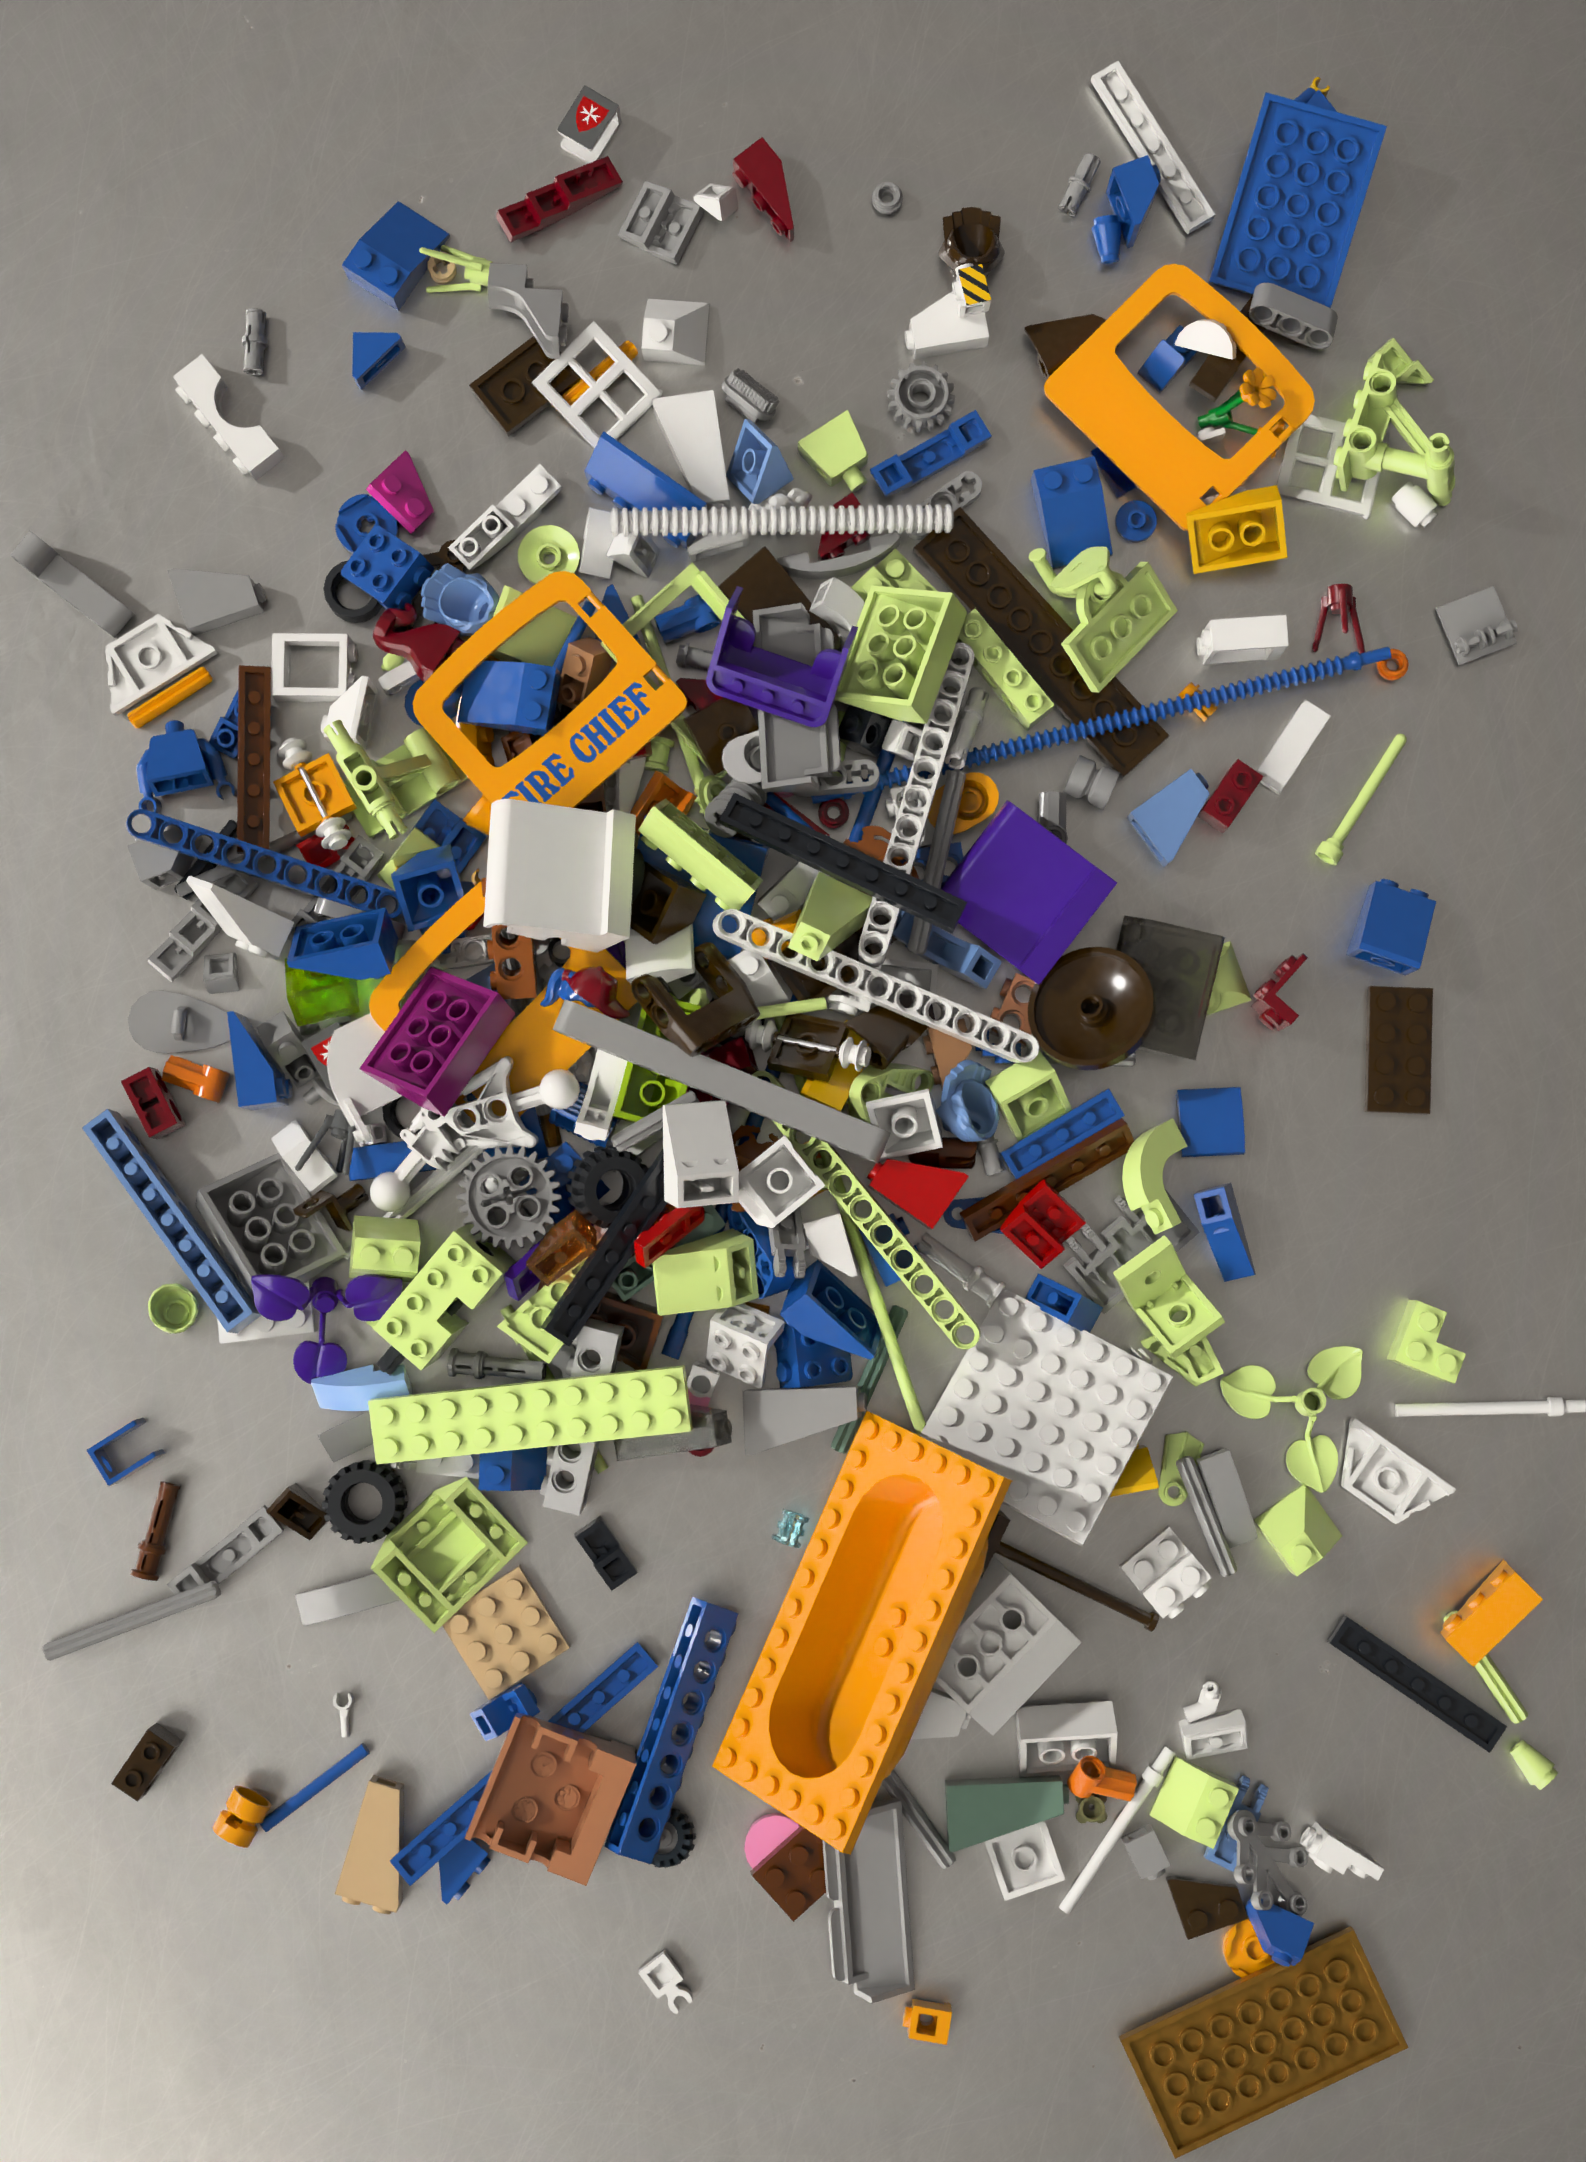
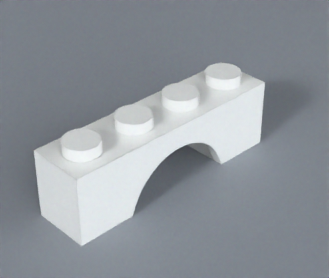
M203 354L173 376L179 385L175 391L186 405L192 401L198 410L194 413L205 428L210 425L217 432L213 438L224 452L230 449L234 453L236 458L232 461L244 476L250 473L256 481L285 458L260 425L241 428L233 426L223 419L221 401L228 387Z

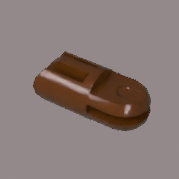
M942 1137L943 1148L908 1155L909 1161L914 1164L936 1168L972 1169L976 1161L977 1142H965L958 1137Z

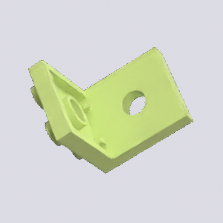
M1165 1235L1113 1272L1131 1309L1173 1360L1225 1323L1223 1316L1185 1273L1172 1243ZM1176 1312H1188L1187 1317L1183 1321H1172V1317Z

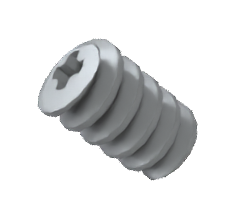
M732 779L705 809L704 817L709 829L717 836L724 838L734 836L736 831L721 825L719 819L734 792L763 806L767 800V792L762 790L761 782L744 784Z

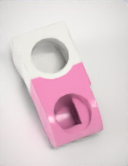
M695 1360L687 1380L692 1424L699 1426L721 1371Z

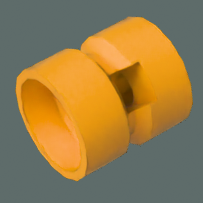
M235 1786L226 1802L228 1810L220 1812L212 1828L218 1836L227 1842L239 1847L248 1848L258 1831L256 1823L263 1822L272 1805L265 1797L254 1790L243 1786Z

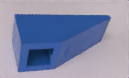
M1227 1183L1195 1193L1194 1198L1201 1224L1224 1282L1256 1275L1232 1184Z

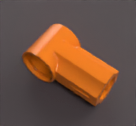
M173 1055L165 1063L162 1072L163 1081L191 1090L194 1095L220 1103L230 1077V1073L205 1064L201 1066Z
M1087 1755L1080 1760L1067 1779V1785L1069 1790L1080 1798H1088L1094 1793L1130 1802L1134 1797L1137 1780L1136 1775L1132 1774V1772L1106 1767L1098 1758Z

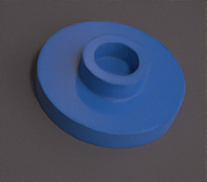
M1139 500L1129 501L1122 505L1115 517V527L1118 534L1129 542L1145 541L1153 534L1157 525V517L1153 508Z

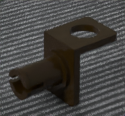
M358 1183L337 1198L334 1194L320 1190L294 1208L293 1212L297 1216L308 1218L325 1206L335 1225L342 1230L350 1232L353 1227L347 1219V1213L363 1202L368 1201L369 1197L367 1194L363 1195L366 1191Z

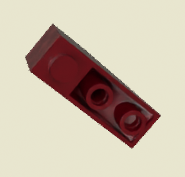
M761 137L733 159L734 172L732 175L742 189L747 187L753 195L751 197L757 209L760 212L766 211L772 220L770 222L774 230L780 236L784 234L791 242L794 240V225L782 161L765 139Z

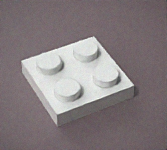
M1045 1821L985 1841L1004 1901L1065 1880Z

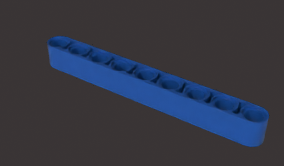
M146 809L134 810L126 820L127 831L137 839L365 912L381 909L380 901L384 896L388 895L393 897L396 903L394 911L389 913L390 918L397 917L402 912L396 891ZM144 815L150 820V829L147 832L138 833L133 829L132 819L135 816ZM174 825L181 830L182 838L178 843H169L164 838L163 832L167 826ZM202 835L209 837L213 842L212 850L206 854L200 853L195 847V840ZM230 846H238L243 850L244 858L242 862L234 864L227 859L226 852ZM269 856L273 859L275 867L270 874H264L258 869L257 863L260 857ZM293 866H299L305 872V879L300 884H295L289 879L288 873ZM323 876H330L335 881V889L330 894L322 892L319 887V881ZM354 886H360L365 890V900L360 904L353 902L350 898V891Z

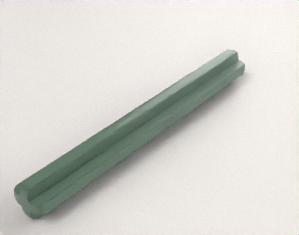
M894 1305L890 1310L889 1318L896 1338H898L908 1311ZM882 1334L876 1355L871 1360H868L858 1385H861V1393H866L867 1406L889 1358ZM862 1418L839 1426L831 1444L832 1449L843 1454L847 1453Z

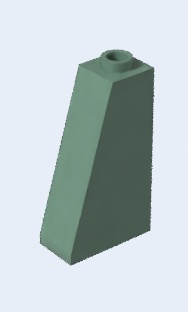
M1060 1775L945 1780L949 1852L959 1851L1063 1815L1064 1804H1069L1068 1785L1063 1784Z

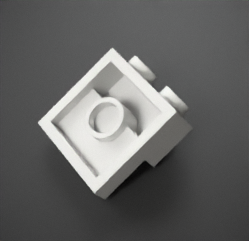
M1166 1526L1119 1565L1162 1618L1168 1615L1172 1619L1181 1613L1185 1608L1183 1602L1191 1595L1198 1598L1204 1594L1210 1587L1207 1582L1212 1578L1169 1526Z
M1315 1822L1313 1827L1309 1826L1300 1839V1843L1309 1852L1308 1856L1315 1861L1314 1863L1330 1874L1334 1869L1344 1874L1349 1867V1870L1365 1880L1369 1875L1378 1881L1384 1872V1868L1371 1855L1318 1822Z

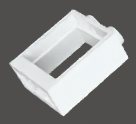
M1286 615L1213 619L1202 630L1201 637H1197L1198 656H1203V665L1278 660L1289 646Z
M272 633L271 696L279 702H335L357 681L356 674H352V662H357V644L353 643L348 634ZM290 645L339 646L338 688L290 687Z

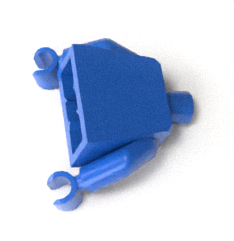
M173 720L167 722L165 725L166 734L153 736L150 739L149 749L145 750L136 767L139 791L143 793L144 797L139 802V809L147 810V803L152 801L154 812L160 813L162 805L159 799L155 797L213 786V780L218 782L216 794L219 798L224 800L221 788L225 785L230 786L233 796H236L235 786L227 782L225 777L228 773L218 750L206 739L198 738L194 730H184V724L181 721Z

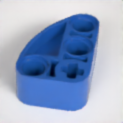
M730 1204L727 1208L729 1229L733 1228L754 1241L759 1299L789 1290L795 1280L793 1257L785 1256L786 1274L784 1277H776L768 1227L756 1224L746 1211H732V1204Z

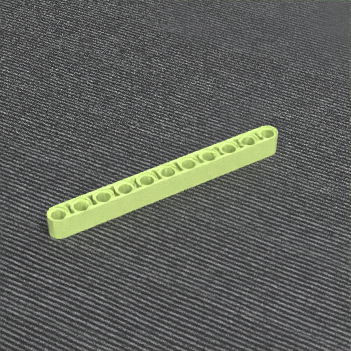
M757 1071L752 1074V1076L760 1079L767 1077L772 1084L785 1089L780 1081L769 1072ZM774 1122L951 1342L963 1350L974 1347L981 1337L978 1324L833 1146L811 1137L809 1142L800 1144L796 1139V1130ZM821 1151H828L832 1157L831 1164L825 1169H820L816 1164V1156ZM843 1175L848 1176L852 1181L850 1191L845 1194L840 1193L836 1189V1181ZM867 1200L872 1205V1213L869 1217L863 1219L857 1215L856 1206L860 1201ZM882 1225L889 1226L893 1233L892 1239L885 1244L879 1242L876 1238V1231ZM901 1250H908L913 1256L911 1266L905 1269L901 1268L896 1262V1256ZM921 1275H928L933 1280L934 1286L929 1293H922L916 1287L917 1279ZM948 1300L953 1304L954 1313L950 1318H942L938 1315L936 1308L940 1301ZM967 1325L974 1330L975 1337L972 1342L965 1344L958 1339L957 1330L960 1326Z

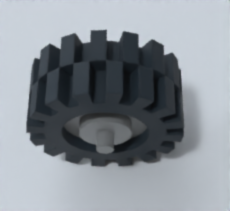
M671 1808V1816L668 1822L665 1823L660 1838L659 1850L654 1855L651 1863L655 1865L654 1867L666 1868L678 1865L681 1861L686 1860L690 1856L688 1853L694 1849L695 1845L692 1844L693 1839H696V1833L692 1831L694 1825L688 1821L689 1817L685 1813L682 1814L679 1809ZM644 1820L640 1823L639 1829L643 1826Z

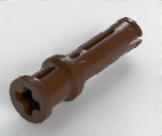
M160 1481L145 1540H141L138 1543L139 1555L135 1568L130 1571V1575L150 1581H158L159 1579L157 1574L162 1555H165L167 1551L164 1540L178 1491L181 1487L164 1481Z

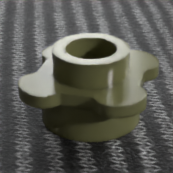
M1094 1793L1088 1798L1075 1796V1800L1078 1803V1812L1075 1816L1078 1822L1103 1823L1106 1821L1107 1813L1105 1812L1104 1803L1107 1801V1796ZM1090 1804L1094 1805L1093 1810H1090L1088 1808Z

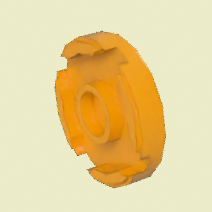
M1249 1917L1229 1927L1224 1936L1223 1953L1226 1963L1237 1976L1243 1978L1274 1963L1271 1959L1272 1956L1263 1951Z

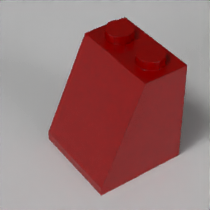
M887 1159L883 1164L880 1162L876 1163L866 1178L871 1180L867 1186L868 1188L931 1230L969 1176L963 1172Z

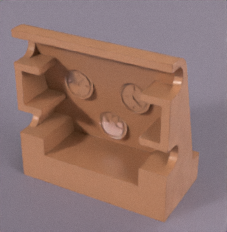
M516 1713L466 1832L465 1839L471 1841L472 1837L479 1838L490 1845L489 1849L529 1863L530 1860L538 1861L547 1867V1871L587 1886L636 1767L635 1748L613 1739L607 1741L529 1715Z

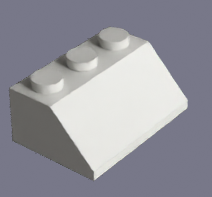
M1094 1700L1087 1703L1070 1704L1064 1702L1057 1705H1027L1020 1707L1016 1711L1020 1777L1071 1774L1080 1760L1087 1755L1098 1758L1106 1767L1116 1769L1118 1732L1112 1701Z

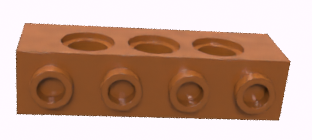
M482 878V895L485 897L486 878ZM506 925L491 927L492 940H487L488 959H494L495 971H490L491 990H497L504 1000L536 998L538 988L533 938L518 935L513 939H507L500 932L503 928L507 927ZM508 958H514L520 962L521 966L518 969L510 970L505 967L503 962Z

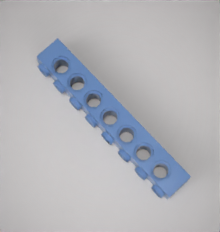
M106 1109L83 1126L82 1129L226 1332L239 1333L259 1318L261 1314L257 1311L254 1302L121 1114Z

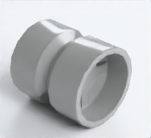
M1079 755L1063 793H1067L1077 799L1087 795V800L1091 805L1104 810L1120 772L1109 767H1102L1098 770L1096 769L1095 761Z

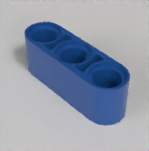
M405 1141L353 1148L349 1181L375 1179L382 1173L394 1172L412 1150L407 1147L408 1144ZM426 1163L419 1172L437 1169Z

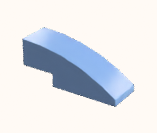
M372 1364L330 1376L311 1379L320 1408L331 1410L369 1411L368 1401L370 1399L413 1394L404 1364L400 1365L391 1376L381 1370L375 1371Z

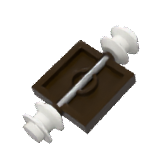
M805 1014L786 1015L780 1032H777L773 1021H769L764 1026L761 1019L755 1020L746 1028L745 1040L749 1042L750 1049H755L758 1044H761L763 1051L768 1052L773 1047L767 1060L770 1070L829 1082L838 1058L842 1068L846 1069L852 1063L858 1072L861 1071L863 1066L869 1064L871 1058V1048L867 1047L866 1040H862L859 1045H855L852 1037L847 1038L849 1028L839 1021Z

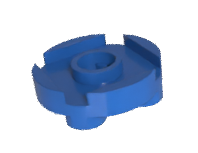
M368 494L356 495L348 499L338 512L339 516L335 526L336 534L344 548L352 554L368 535L366 531H359L363 527L361 522L364 519H367L368 522L375 521L374 526H381L399 538V522L373 496Z

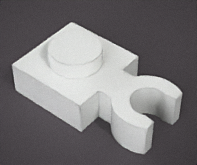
M665 1950L639 1969V1975L657 1999L664 1994L667 1995L668 2006L673 2013L677 2014L680 2009L675 2003L676 1997L683 1996L689 2004L692 2002L693 1996L691 1991L678 1984L684 1979V1975Z

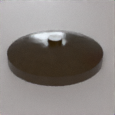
M1106 947L1081 948L1061 956L1039 985L1035 982L1028 1002L1029 1026L1041 1049L1057 1063L1077 1070L1103 1069L1128 1058L1147 1038L1153 1026L1156 1013L1154 989L1144 969L1127 954Z

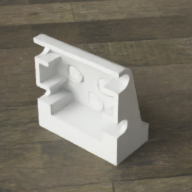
M500 799L491 803L483 927L491 928L495 925H506L507 933L543 941L548 938L558 937L561 938V945L596 953L630 938L636 815L615 809L606 813L515 799Z

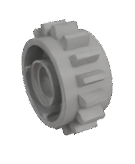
M924 361L921 366H915L913 363H910L909 369L906 371L900 368L898 370L899 379H891L890 386L893 389L888 390L887 398L893 400L889 403V411L896 410L894 420L896 422L899 420L905 422V429H908L910 426L915 427L916 432H920L921 428L924 427L932 431L933 424L936 422L943 425V414L950 416L952 408L949 405L955 402V395L949 394L953 391L954 384L946 382L948 373L941 374L938 372V365L935 364L931 368ZM917 392H924L929 396V399L925 402H918L914 399L913 395Z

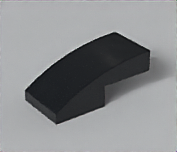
M601 1515L574 1533L575 1538L592 1560L593 1566L611 1591L638 1573Z

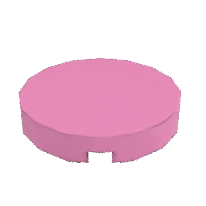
M781 1813L763 1815L756 1820L748 1830L744 1845L747 1862L752 1869L801 1825Z

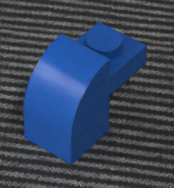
M520 1682L490 1699L469 1714L484 1740L488 1741L509 1730L516 1713L534 1717L540 1710L537 1707V1699L534 1693L526 1688L525 1684Z

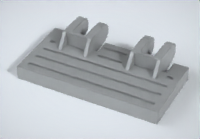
M1167 1190L1166 1193L1181 1220L1180 1224L1155 1235L1146 1222L1143 1211L1141 1210L1137 1214L1131 1211L1127 1201L1119 1195L1114 1199V1202L1132 1224L1130 1225L1123 1216H1120L1104 1229L1101 1234L1108 1241V1245H1105L1087 1224L1083 1225L1081 1230L1085 1237L1096 1247L1091 1254L1087 1255L1081 1244L1072 1236L1066 1240L1067 1244L1084 1265L1082 1266L1076 1258L1072 1257L1063 1266L1088 1297L1103 1307L1101 1311L1103 1314L1125 1297L1113 1275L1114 1271L1164 1235L1172 1243L1175 1251L1178 1252L1200 1233Z

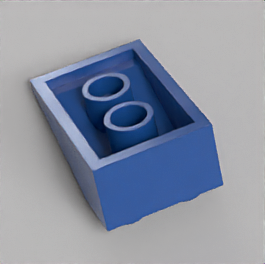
M398 201L358 240L343 262L342 267L349 280L397 311H400L428 269V260L431 256L421 254L419 249L424 247L440 252L441 246L447 242L450 234Z
M1095 456L1034 470L1031 477V485L1051 567L1053 569L1066 567L1080 552L1090 547H1107L1110 551V556H1112L1113 552L1102 484Z
M484 661L464 680L457 722L544 736L553 728L561 674L557 667L526 662Z
M386 908L297 926L287 958V964L290 968L357 980L379 979L387 974H391L398 936Z
M234 1011L227 1012L238 1106L248 1110L289 1106L288 1098L292 1097L290 1079L285 1078L284 1072L266 1050L262 1039L248 1018Z
M816 1260L806 1268L803 1278H795L791 1288L788 1290L780 1315L790 1327L795 1328L805 1337L871 1360L876 1355L881 1337V1331L874 1310L819 1260Z

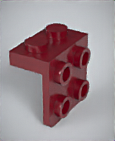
M1304 953L1298 957L1291 955L1288 959H1285L1273 972L1277 977L1274 980L1271 978L1267 983L1264 982L1253 994L1256 1001L1251 1007L1260 1014L1259 1020L1270 1030L1276 1028L1280 1031L1290 1026L1299 1017L1276 993L1308 958Z

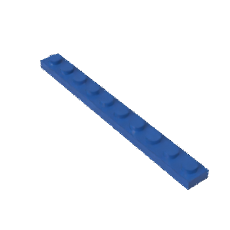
M637 1642L547 1722L584 1733L659 1666ZM491 1772L390 1860L391 1864L409 1886L415 1883L465 1838Z

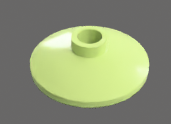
M544 525L534 528L525 535L518 548L519 567L524 576L534 584H537L553 572L566 571L575 574L579 566L580 551L576 540L568 531L558 526ZM549 554L556 557L552 564L544 562V558Z

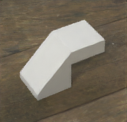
M296 1119L271 1138L282 1158L312 1195H315L338 1177L328 1158L317 1147L300 1171L295 1170V1166L312 1142L303 1126Z

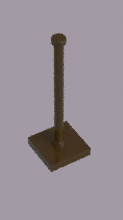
M999 1509L987 1537L988 1551L981 1579L993 1555L997 1553L1143 1624L1144 1628L1150 1632L1155 1629L1159 1621V1614L1153 1611L1148 1613L1002 1542L1001 1539L1009 1525L1010 1519Z

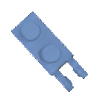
M1242 1775L1236 1785L1239 1791L1214 1849L1207 1847L1204 1853L1205 1859L1233 1872L1237 1864V1841L1230 1837L1227 1831V1821L1236 1811L1248 1810L1258 1822L1261 1815L1260 1810L1269 1789L1267 1786L1260 1784L1254 1793L1251 1806L1243 1804L1242 1800L1250 1785V1778Z

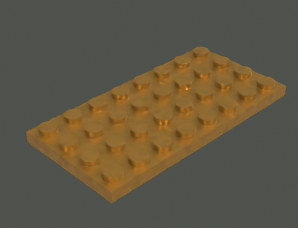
M1351 1926L1306 1947L1302 1960L1295 1966L1290 1965L1287 1967L1274 1962L1119 2036L1175 2159L1409 2048L1357 1935Z

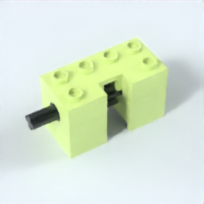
M474 1224L465 1225L451 1233L372 1328L391 1344L390 1348L376 1363L382 1372H386L391 1376L405 1358L421 1371L440 1359L469 1324L465 1319L462 1320L456 1315L457 1311L464 1303L470 1309H475L489 1300L505 1281L503 1275L516 1261L499 1246L496 1249L493 1247V1243H482L481 1232L473 1236L470 1232Z

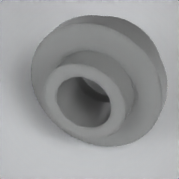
M885 182L874 189L872 203L880 213L892 214L902 205L903 194L897 185ZM890 196L893 201L891 203H884L882 198Z

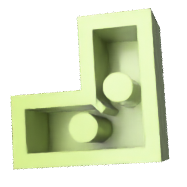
M1408 1300L1387 1356L1388 1360L1444 1382L1455 1384L1466 1354L1436 1342L1447 1315L1446 1311L1417 1300Z

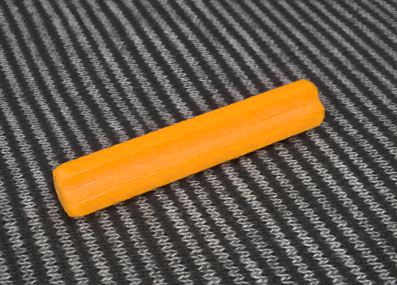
M629 340L619 346L631 361L638 355L637 348ZM607 356L589 374L597 381L615 362ZM580 379L562 397L571 406L589 386L583 379Z
M204 666L199 667L129 712L127 715L128 719L135 728H141L211 683L213 680L212 676Z

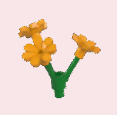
M1258 367L1253 371L1247 370L1243 375L1245 383L1239 387V390L1220 406L1210 409L1208 414L1198 417L1200 428L1211 425L1214 428L1222 426V428L1234 429L1255 435L1262 427L1259 426L1256 429L1233 422L1231 410L1243 402H1248L1251 406L1258 404L1261 408L1271 406V401L1277 397L1276 391L1270 389L1275 384V378L1272 375L1265 377L1263 370ZM1281 419L1270 431L1278 437L1286 429V422ZM1277 450L1270 456V458H1275Z

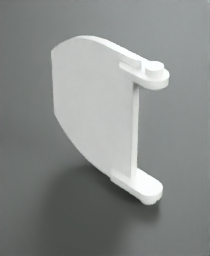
M371 1013L334 1030L327 1055V1072L332 1092L351 1127L355 1125L357 1129L352 1132L357 1143L363 1141L365 1144L372 1140L361 1117L402 1097L401 1094L359 1069L385 1033L375 1022Z

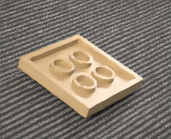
M520 1565L477 1592L442 1625L488 1700L571 1647Z

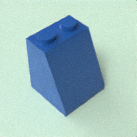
M1381 879L1380 882L1375 881L1369 885L1346 955L1406 976L1420 969L1436 901L1428 899L1429 894L1423 891L1411 889L1408 892L1399 889V884L1394 881Z

